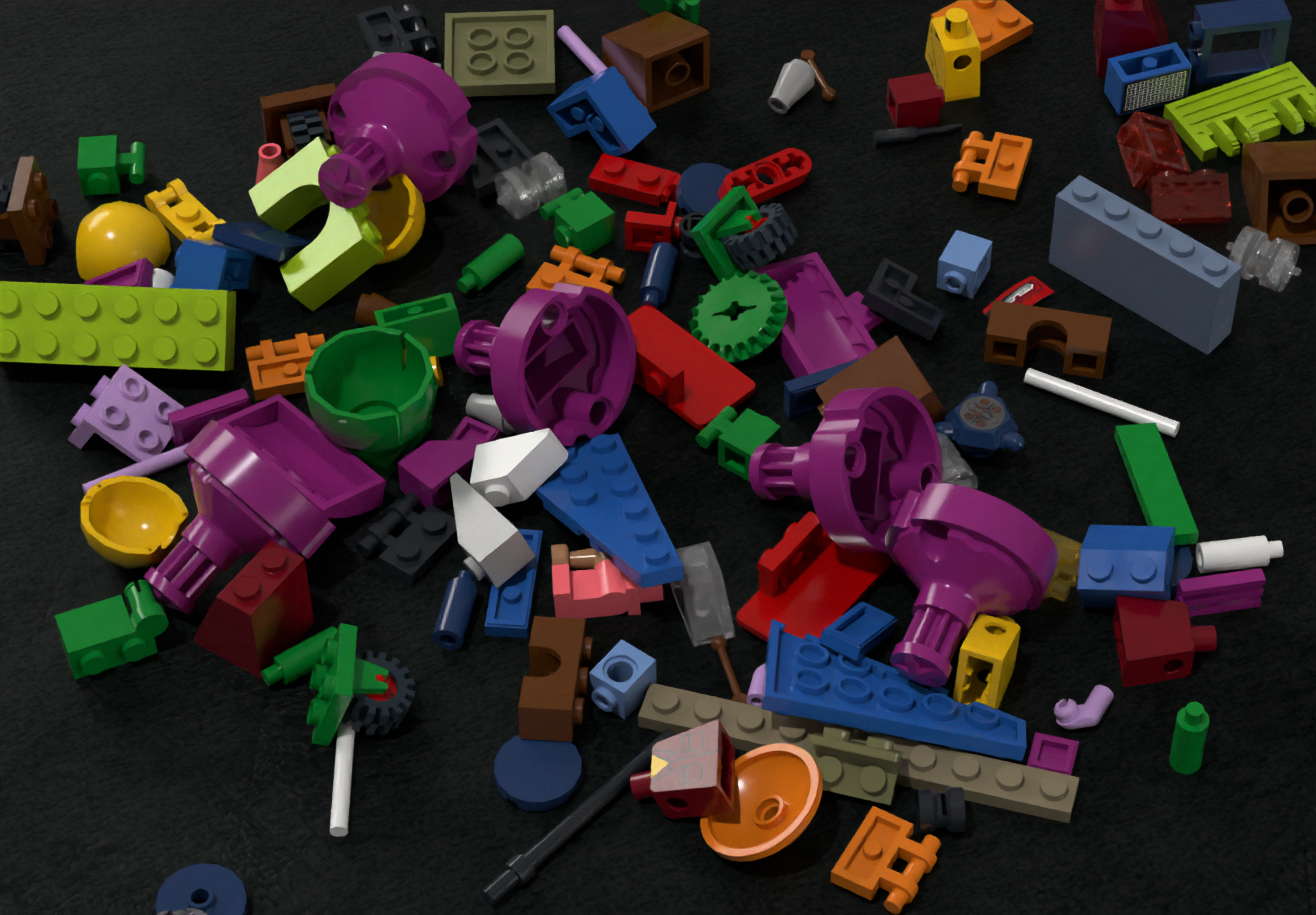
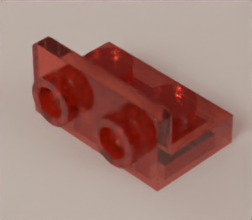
M1135 110L1126 124H1123L1119 129L1116 139L1133 187L1141 188L1151 174L1161 179H1171L1183 183L1191 173L1173 121Z
M1211 169L1199 170L1191 175H1178L1176 171H1161L1155 176H1151L1146 186V193L1150 196L1152 216L1166 224L1229 222L1231 219L1228 173L1217 174L1215 170Z

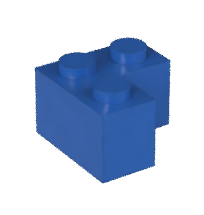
M615 66L573 84L546 108L567 138L588 130L605 154L616 157L631 151L657 127L649 116L646 107L639 102L629 88L626 79L617 71Z
M183 239V244L178 248L175 255L177 270L174 283L169 288L233 291V289H248L256 254L217 241Z

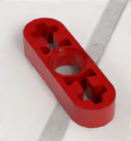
M796 148L782 150L727 174L718 190V197L721 201L733 187L747 185L746 190L754 203L763 202L803 184L812 168L811 159L806 153ZM786 165H787L789 168L786 169V171H785V173H784L783 171H784V169H785V167H786ZM757 174L769 176L774 184L769 185L761 182Z

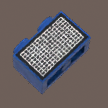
M1177 42L1108 58L1104 93L1118 115L1169 104L1187 98L1192 65Z

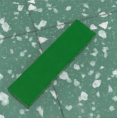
M1156 423L1116 426L1114 437L1147 525L1175 527V546L1197 544L1198 529Z

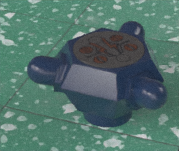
M992 381L983 382L980 385L979 393L970 394L945 416V421L934 425L939 440H949L950 443L957 442L968 455L975 458L988 457L996 449L1004 452L1006 450L1019 452L1025 446L1024 438L1016 432L1019 430V427L1006 402L997 397L998 388Z

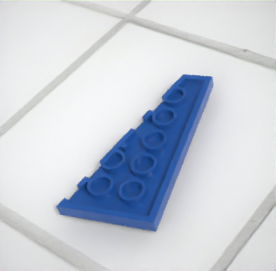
M602 434L590 440L576 442L573 446H564L568 452L567 460L533 492L543 501V507L575 534L587 536L590 539V546L597 552L605 551L614 560V566L642 589L683 580L684 572L681 560L619 434Z
M774 619L771 620L768 632L761 709L773 711L784 716L793 715L813 719L824 724H838L858 728L868 733L878 732L903 737L913 742L923 741L943 745L953 750H968L988 754L998 759L1008 758L1023 761L1027 748L1025 720L977 701L971 702L968 705L948 697V689L932 687L931 690L911 683L910 679L900 674L893 667L866 656L855 661L821 646L819 643L820 638L807 633L804 639L784 632L786 624Z

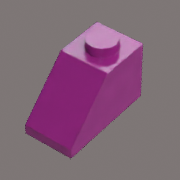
M437 440L425 442L415 451L408 452L398 462L400 490L406 495L409 492L415 493L421 500L420 506L424 509L432 505L442 511L453 502L450 477L457 473L470 485L476 445L489 441Z

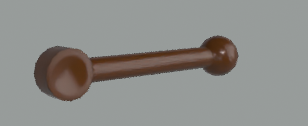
M812 50L802 51L800 60L805 61L814 69L815 78L822 89V98L827 102H831L836 97V91L828 86L814 62L815 53Z
M715 636L711 641V647L719 654L734 695L732 701L747 704V695L740 690L726 651L728 642L723 636Z

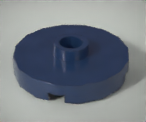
M199 863L184 867L167 878L158 891L155 908L157 914L167 910L174 912L177 910H187L186 908H196L209 915H247L248 900L243 882L233 871L218 864ZM207 900L202 904H196L197 901Z

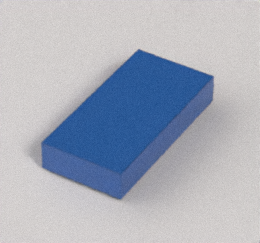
M862 601L822 631L819 643L858 661L894 633L898 619Z

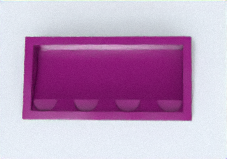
M817 252L745 271V274L751 270L760 275L766 273L772 280L777 281L785 293L788 304L787 318L780 334L773 342L795 378L852 360H859L878 348Z
M280 394L216 421L273 468L327 518L356 516L382 506L386 480L348 449L337 445L316 427L315 422Z

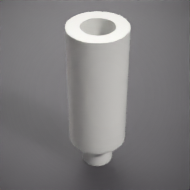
M1264 535L1196 544V562L1200 573L1268 566L1270 558L1283 557L1282 542L1280 540L1268 542Z

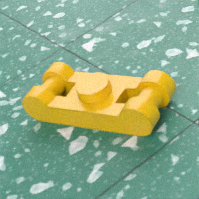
M178 178L169 182L165 190L161 192L153 191L145 196V203L150 212L159 217L161 222L182 242L183 239L216 241L212 238L215 224L226 223L223 219L218 220L191 195L184 183ZM173 202H175V203L177 204V205H175V206H173V207H171V208L168 206L169 204H171V203H173Z

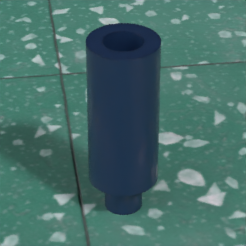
M658 242L651 247L639 289V298L643 301L642 306L651 305L657 309L659 305L666 301L678 258V250L670 243Z
M469 570L459 571L457 578H453L448 582L432 636L434 643L441 648L456 650L463 644L478 593V588L474 583L475 577Z

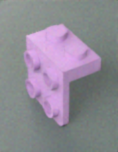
M122 364L111 379L104 375L90 393V395L96 398L91 407L84 403L70 423L75 425L76 428L68 438V441L81 449L95 432L139 463L162 452L172 437L167 414L184 407L128 366Z

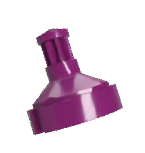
M400 52L385 53L372 57L346 77L334 91L327 115V125L334 132L336 144L343 152L332 155L321 165L318 171V183L328 200L344 208L357 207L369 196L371 190L383 191L390 188L392 184L389 178L400 173L406 174L421 192L423 203L430 202L444 194L471 166L478 144V132L468 123L467 112L471 105L459 85L434 63L416 55Z
M556 282L552 290L532 288L522 295L507 312L500 327L480 319L471 320L464 324L457 333L454 342V357L456 364L465 373L475 376L491 374V384L496 404L504 419L515 431L525 434L550 428L563 446H573L578 436L592 439L603 434L621 413L629 397L634 380L636 346L629 319L623 308L612 296L597 288Z
M898 387L847 389L828 403L824 409L825 416L813 434L811 442H805L799 447H785L780 443H762L758 446L750 459L749 480L755 494L763 500H781L785 496H801L806 500H812L823 529L843 549L856 553H888L885 545L886 532L904 494L909 490L922 493L928 483H942L940 443L935 426L926 408L907 390Z
M211 419L183 450L191 458L187 466L198 514L181 533L184 536L183 539L156 569L151 567L143 577L151 584L152 591L162 604L189 615L197 606L194 603L196 599L222 570L226 573L242 554H257L271 540L296 554H301L309 560L336 527L273 468L224 427Z
M928 483L922 493L913 490L907 491L902 497L886 532L885 545L891 559L918 588L920 593L912 608L913 619L902 642L896 644L891 655L890 662L900 674L919 684L931 687L943 686L946 684L951 673L952 666L950 662L961 638L967 636L975 616L980 614L1014 616L1025 608L1032 611L1038 608L1059 560L1057 548L1046 531L1016 507L999 498L972 488L946 483Z

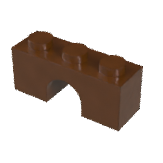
M993 300L986 332L984 361L1023 367L1025 356L1029 351L1039 347H1047L1058 351L1064 358V374L1102 379L1112 318Z
M534 616L529 643L530 677H523L518 706L520 739L572 742L575 724H583L584 698H579V694H587L589 667H584V663H592L594 646L593 637H586V619Z

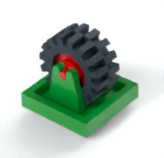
M744 185L733 187L689 232L720 283L722 282V275L731 278L734 277L737 270L745 274L746 270L765 266L769 261L776 258L775 255L777 253L782 254L787 250L786 246H791L794 243L793 239L798 236V231L781 204L771 203L769 206L764 205L758 209Z
M340 623L334 638H327L325 641L321 665L315 664L313 667L310 689L316 690L315 699L311 700L307 714V725L313 726L312 744L329 747L340 722L345 725L349 720L354 722L352 730L359 732L361 726L366 727V735H374L377 728L380 735L387 734L390 728L395 730L400 722L403 721L414 699V679H407L410 671L406 666L400 670L397 668L400 663L398 659L393 657L392 661L388 662L385 660L387 654L379 652L377 658H373L372 651H365L362 658L359 653H356L357 626Z

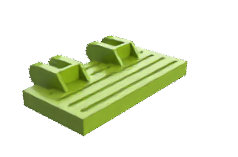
M1290 61L1167 104L1164 107L1163 117L1202 162L1216 158L1218 146L1228 157H1233L1240 154L1241 147L1238 139L1242 144L1260 143L1280 135L1282 124L1292 134H1298L1304 131L1305 124L1302 117L1307 123L1309 122V125L1315 128L1316 88Z

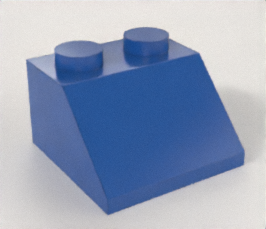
M1090 525L1080 551L1077 586L1084 607L1115 608L1116 596L1119 595L1171 600L1175 527Z

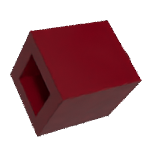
M931 72L888 79L886 108L895 129L909 126L920 128L939 124L940 109L945 107V95L943 88L936 86Z

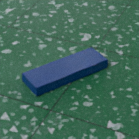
M518 529L536 557L500 587L496 588L492 584L485 621V635L528 638L543 545L542 530Z

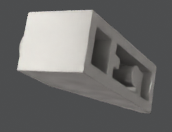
M455 473L450 477L458 543L468 556L463 563L478 581L485 577L498 588L536 556L519 530L461 476Z

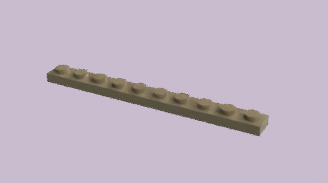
M650 683L638 715V727L664 732L669 728L676 734L719 719L736 749L749 752L769 744L786 743L801 747L810 754L812 743H810L811 734H823L824 726L851 732L849 740L867 743L868 736L894 741V750L903 751L897 785L914 789L931 788L934 792H944L948 787H962L964 798L967 801L1070 823L1079 784V777L926 743L913 742L881 733H868L858 728L838 724H824L817 720L793 715H779L773 711L763 710L759 706Z

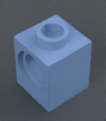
M956 230L938 260L936 287L973 299L990 270L993 241Z
M621 639L589 672L591 700L603 711L613 712L625 720L645 699L650 683L657 684L656 659Z

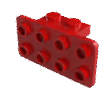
M643 305L627 316L632 327L636 346V367L633 381L696 429L703 430L726 406L734 409L755 393V382L653 306Z
M809 511L798 523L794 522L787 528L783 539L773 549H767L760 557L757 564L759 590L737 612V624L766 642L768 641V632L772 619L786 624L784 632L804 639L807 633L821 638L822 631L856 606L895 563L888 553H856L838 546L827 535L817 515Z

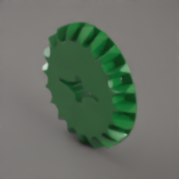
M737 270L734 277L728 278L722 275L721 283L716 286L709 284V292L706 295H698L699 305L691 308L693 319L688 323L692 330L691 335L728 363L743 361L764 351L780 334L787 318V298L777 281L772 280L766 273L760 275L751 270L747 274H743ZM741 308L743 313L738 315V320L733 321L731 316L736 314V309Z

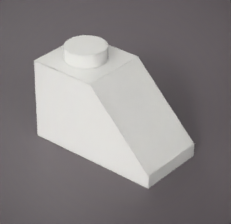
M550 428L478 444L475 450L470 485L493 507L524 501L567 460L568 452Z

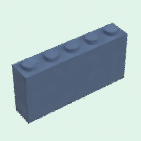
M1081 175L1056 195L1049 254L1050 264L1207 355L1231 333L1242 272L1241 265Z

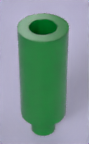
M512 234L504 235L462 269L463 277L456 282L458 289L465 294L471 289L476 291L482 290L524 256L525 250L522 243Z
M332 626L272 657V666L261 671L262 678L267 686H271L280 680L284 685H288L311 673L315 664L321 665L325 641L327 638L333 639L337 629Z
M1199 702L1188 703L1177 714L1169 763L1176 772L1181 774L1195 773L1201 767L1210 720L1208 714L1204 711L1203 705Z

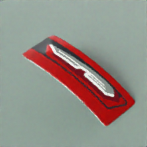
M1030 276L1009 288L995 300L1032 306L1041 299L1053 294L1054 290L1036 277ZM993 302L983 310V313L989 318Z

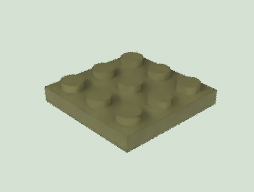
M553 10L445 13L444 71L459 85L466 97L555 94Z

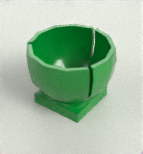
M373 325L341 331L316 348L305 369L304 391L315 425L337 445L348 449L378 475L388 480L398 469V462L408 452L413 451L433 428L432 416L430 415L435 406L438 385L427 348L410 334L406 333L404 336L402 330Z

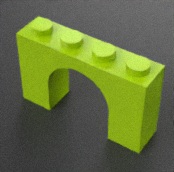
M319 136L248 191L258 216L274 229L283 232L315 208L330 203L329 216L321 233L312 243L279 267L289 293L312 311H315L385 257L379 243L382 236L367 216L371 212L366 202L363 201L357 207L344 208L329 201L323 194L318 183V171L327 159L343 151L335 144L329 146Z

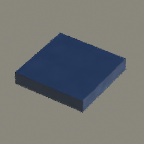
M253 221L215 224L212 238L216 241L277 262L290 260L312 243V241Z

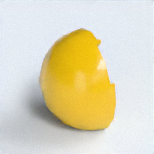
M403 173L389 178L392 184L390 188L383 191L371 190L369 196L364 200L371 212L367 216L382 236L379 243L385 257L375 265L394 262L406 256L422 236L426 221L422 194L406 174Z
M123 201L102 204L82 219L77 232V268L80 277L86 281L145 257L154 265V268H158L162 264L165 265L171 252L169 233L159 217L138 204Z
M122 475L104 479L91 487L81 501V529L89 545L108 563L127 569L150 567L161 562L180 538L188 518V510L179 495L165 484L146 477Z

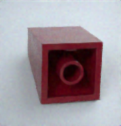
M1096 0L1093 35L1097 77H1106L1108 58L1168 44L1166 22L1155 0Z
M270 540L216 596L194 636V642L262 680L261 671L272 666L271 658L293 647L314 624L305 558Z

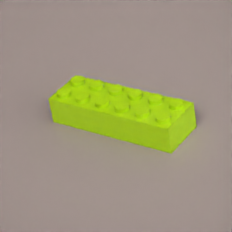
M0 281V362L118 367L125 364L128 367L234 370L236 291Z

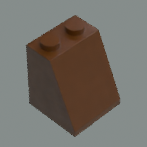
M664 11L602 36L603 63L607 68L615 66L617 71L626 79L634 95L647 108L649 113L710 89V33L705 28Z
M1316 140L1243 143L1241 181L1257 246L1316 244Z
M897 335L815 388L823 403L817 406L823 418L825 416L824 409L835 396L847 389L868 387H898L907 390L923 404L934 425L945 421V416L948 414Z

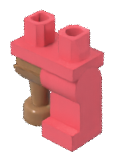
M566 544L551 545L553 597L556 618L584 619L614 616L627 611L628 615H641L640 603L663 600L662 584L642 589L614 566L613 558L605 551L597 552L594 548L569 552ZM570 569H590V570L570 571Z

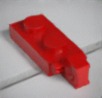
M603 153L589 176V187L593 190L660 207L662 202H677L675 190L681 175L670 170Z

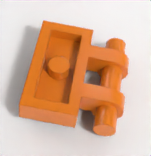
M972 131L968 139H965L960 149L961 161L955 164L952 172V178L954 179L952 188L957 192H964L968 184L974 181L979 182L978 193L1015 200L1031 152L1032 139L995 132L991 142L983 140L984 136L982 133ZM980 159L986 160L985 164H980L976 162Z
M555 245L551 251L550 258L561 264L555 266L544 262L527 284L526 292L532 288L552 290L556 282L597 288L613 297V286L606 283L610 280L621 284L624 281L626 270L614 266V262L601 257L597 260L583 255L581 249L572 246L564 248ZM579 269L590 273L591 276L588 278L575 272Z
M306 332L295 334V339L272 342V339L260 341V345L246 347L245 353L255 400L268 399L278 394L285 396L305 392V369L316 348L325 343L324 334L308 336Z
M873 806L832 869L831 882L869 900H872L879 887L885 889L890 894L884 902V907L889 912L898 914L905 903L912 902L919 890L917 883L922 875L929 873L936 863L937 856L935 854L940 848L941 842L933 835H926L921 844L911 840L910 838L913 834L912 823ZM898 857L908 862L902 874L891 869Z

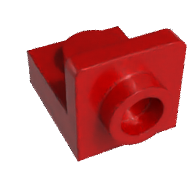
M669 201L666 215L627 211L625 219V249L650 252L651 247L655 243L666 242L673 245L675 239L681 240L679 224L683 217L677 216V202Z

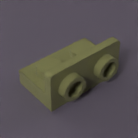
M824 726L823 734H811L810 743H812L810 755L821 770L823 790L887 805L893 804L903 757V751L893 749L894 741L868 736L867 743L849 740L851 733L849 731Z

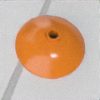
M786 743L765 745L736 759L734 813L700 816L701 832L706 843L719 856L739 862L761 859L787 847L807 828L819 806L823 792V777L819 765L807 751L796 745Z

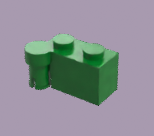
M138 580L141 592L137 591L134 582L127 585L124 590L132 614H130L125 599L122 595H118L55 615L60 640L74 679L95 675L103 670L128 662L139 661L144 657L158 653L154 637L162 634L167 629L169 621L162 605L156 602L152 586L148 581Z

